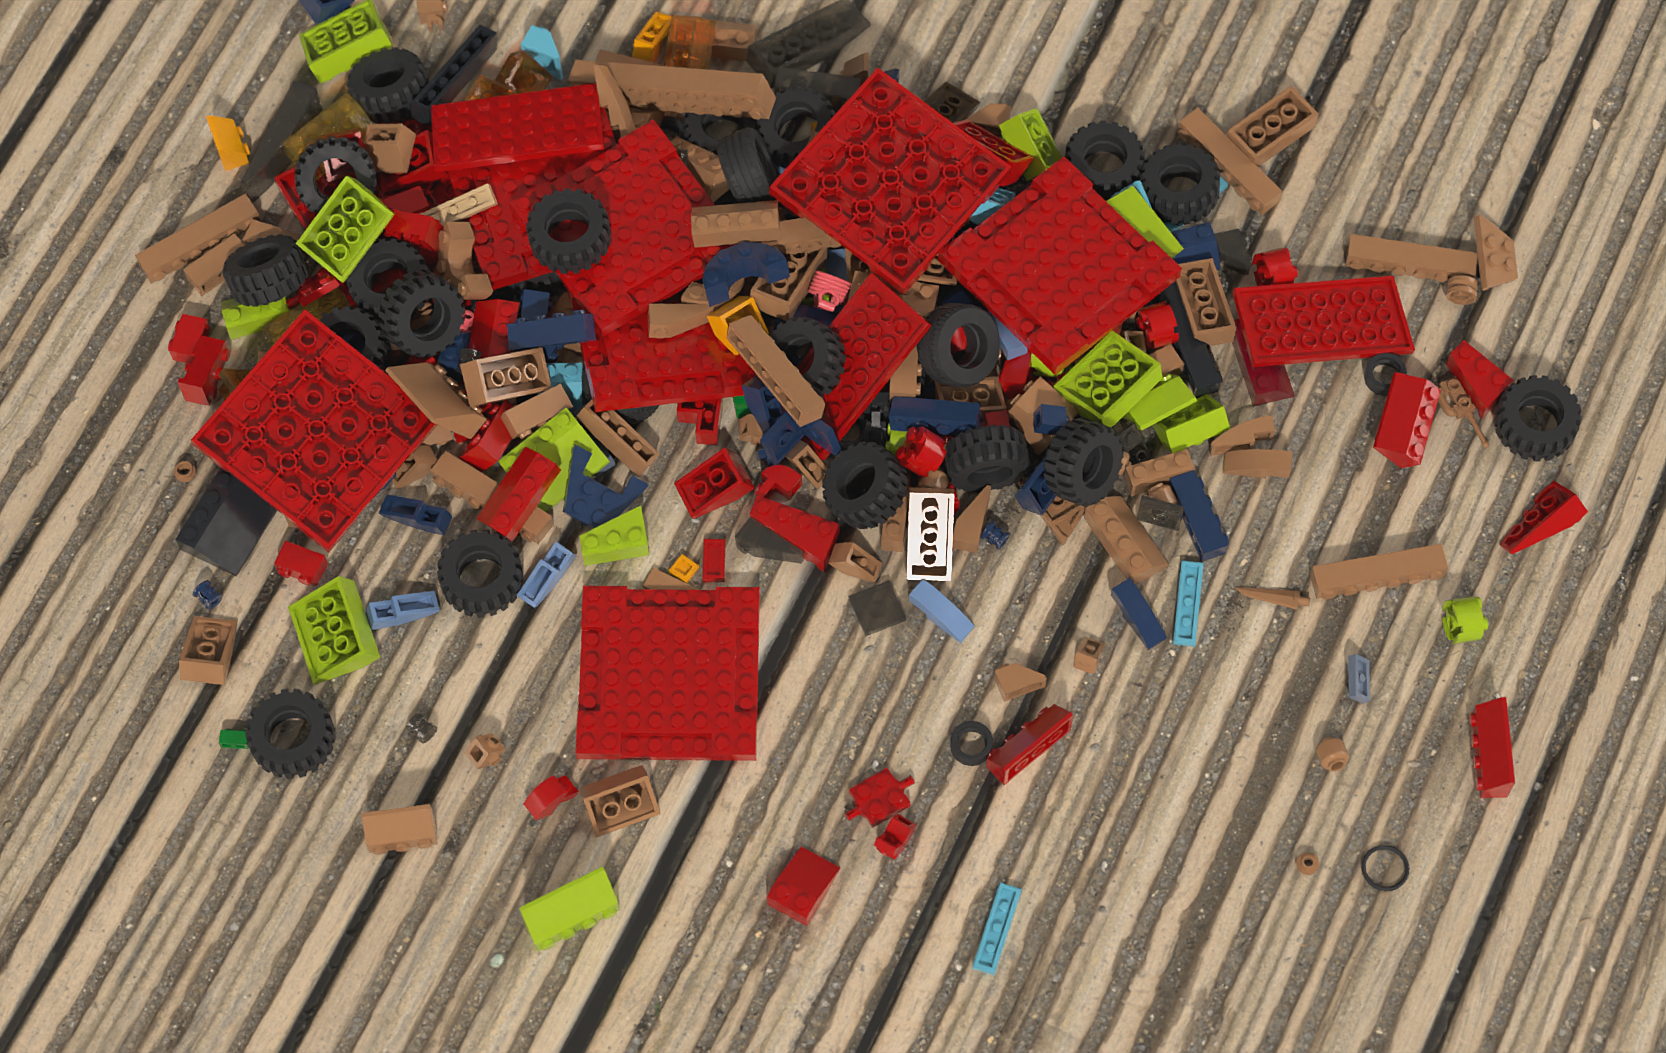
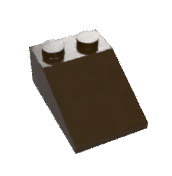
M948 82L943 83L924 101L952 123L967 120V117L971 116L980 104V101Z

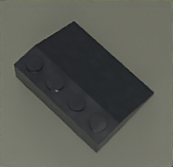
M220 468L175 540L180 550L237 577L278 510L230 472Z

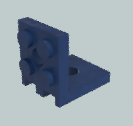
M787 411L778 417L776 423L769 430H766L760 439L769 461L775 466L804 435L834 456H837L842 451L833 428L818 419L800 427Z

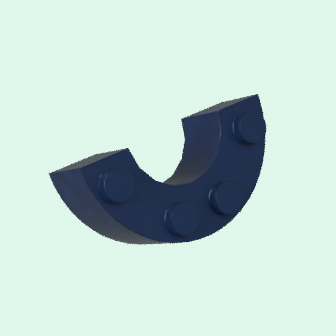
M741 242L740 244L720 250L709 261L703 273V285L709 307L730 300L728 294L730 287L742 278L755 276L763 278L769 284L790 277L785 256L776 248L762 243Z

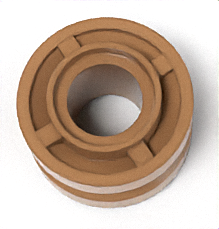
M1462 275L1451 277L1448 280L1446 295L1448 301L1460 305H1468L1476 301L1477 280Z

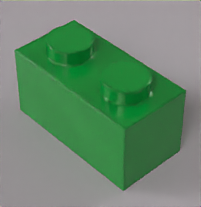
M220 730V747L249 749L245 735L247 730Z

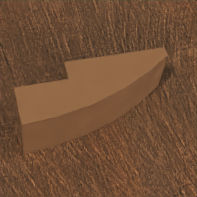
M1272 415L1243 422L1221 434L1211 443L1210 456L1225 454L1228 451L1253 449L1255 442L1273 440L1275 428Z
M1269 449L1225 452L1223 473L1266 479L1267 475L1289 478L1293 451Z

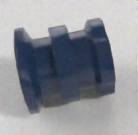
M992 521L984 529L980 538L982 540L986 538L990 545L994 544L995 548L999 550L1005 545L1010 534L1004 533L1003 529L996 527L995 522Z
M205 580L194 589L192 595L199 597V601L210 610L221 602L222 595L216 593L217 590L214 587H210L211 582L209 580Z

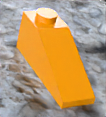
M655 12L635 38L632 57L654 63L666 41L675 17Z

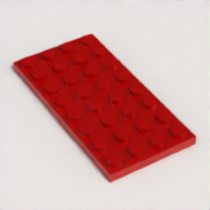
M596 83L431 106L434 168L436 172L604 149L601 109Z
M872 272L829 325L833 332L837 333L841 338L840 342L843 343L845 348L842 354L846 355V362L842 365L845 369L844 373L840 374L838 378L840 380L838 385L832 387L833 391L829 395L823 394L825 407L820 420L833 428L838 443L932 326ZM814 347L811 348L797 366L801 375L805 374L813 363ZM782 406L783 413H785L786 409ZM803 436L801 440L808 444L821 460L825 461L830 452L807 436Z
M1394 276L1234 288L1232 291L1252 367L1370 358L1381 353L1406 355L1413 354L1415 351Z

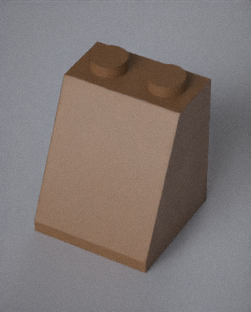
M1041 377L1035 383L1031 380L1024 387L1023 391L1025 394L1023 396L1018 394L1010 404L1013 407L1008 412L1038 456L1050 445L1052 438L1056 437V435L1034 433L1033 412L1040 404L1066 407V415L1069 417V422L1079 412Z

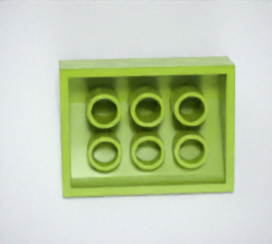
M365 0L299 34L308 66L320 84L330 81L334 76L342 72L351 70L356 63L360 62L361 58L369 56L371 52H379L381 49L393 47L373 0Z
M346 176L297 241L296 245L344 283L395 214L358 180Z
M1134 186L1106 201L1148 242L1153 240L1171 258L1184 249Z
M1111 331L1054 385V389L1079 411L1078 414L1082 418L1112 428L1162 379L1161 363L1114 331Z
M567 407L498 461L504 470L508 472L524 447H527L557 464L561 471L536 506L546 513L565 499L573 445H577L592 453L583 471V474L589 478L610 463Z
M338 576L288 606L313 684L316 685L364 668L380 658L354 580Z
M603 866L519 908L525 928L537 951L541 949L543 951L548 950L555 945V942L561 939L568 940L576 934L575 932L583 928L584 930L590 929L596 925L597 921L603 918H612L620 910Z

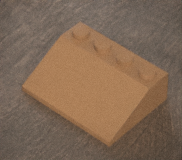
M418 363L388 367L385 370L432 423L471 439L487 420L482 415V409L479 406L470 407L467 393L459 390V384L451 377H447V371L438 364L434 366L429 363Z

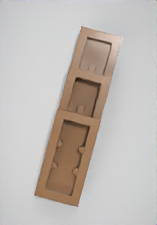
M594 65L600 107L608 108L611 126L619 127L622 138L636 130L627 101L608 67Z

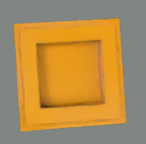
M681 554L669 569V573L680 581L688 583L699 570V565Z

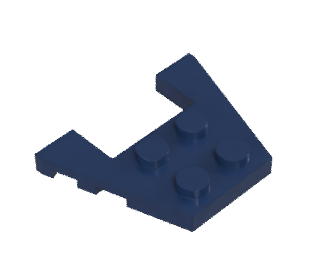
M573 445L563 513L594 529L618 517L649 484L631 475L621 494L609 489L583 474L592 453L577 445Z

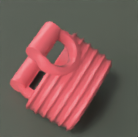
M815 271L814 278H812L808 292L814 295L813 307L833 312L838 304L846 305L852 283L825 272ZM824 294L829 295L830 302L822 299Z

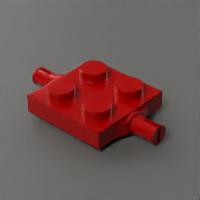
M322 267L316 275L311 278L307 277L304 284L300 285L296 296L287 300L286 303L290 309L299 303L305 307L340 286V280Z
M888 768L874 774L848 789L849 794L855 801L856 807L844 813L847 820L850 821L861 815L872 828L911 806V802L905 795L904 789L915 784V781L909 775L899 782L893 777Z

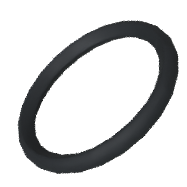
M1378 845L1371 848L1364 855L1361 863L1362 875L1366 882L1380 891H1393L1400 888L1409 876L1410 868L1406 856L1393 846ZM1378 850H1390L1399 855L1405 867L1404 876L1401 881L1396 885L1388 887L1375 884L1366 872V862L1371 854Z

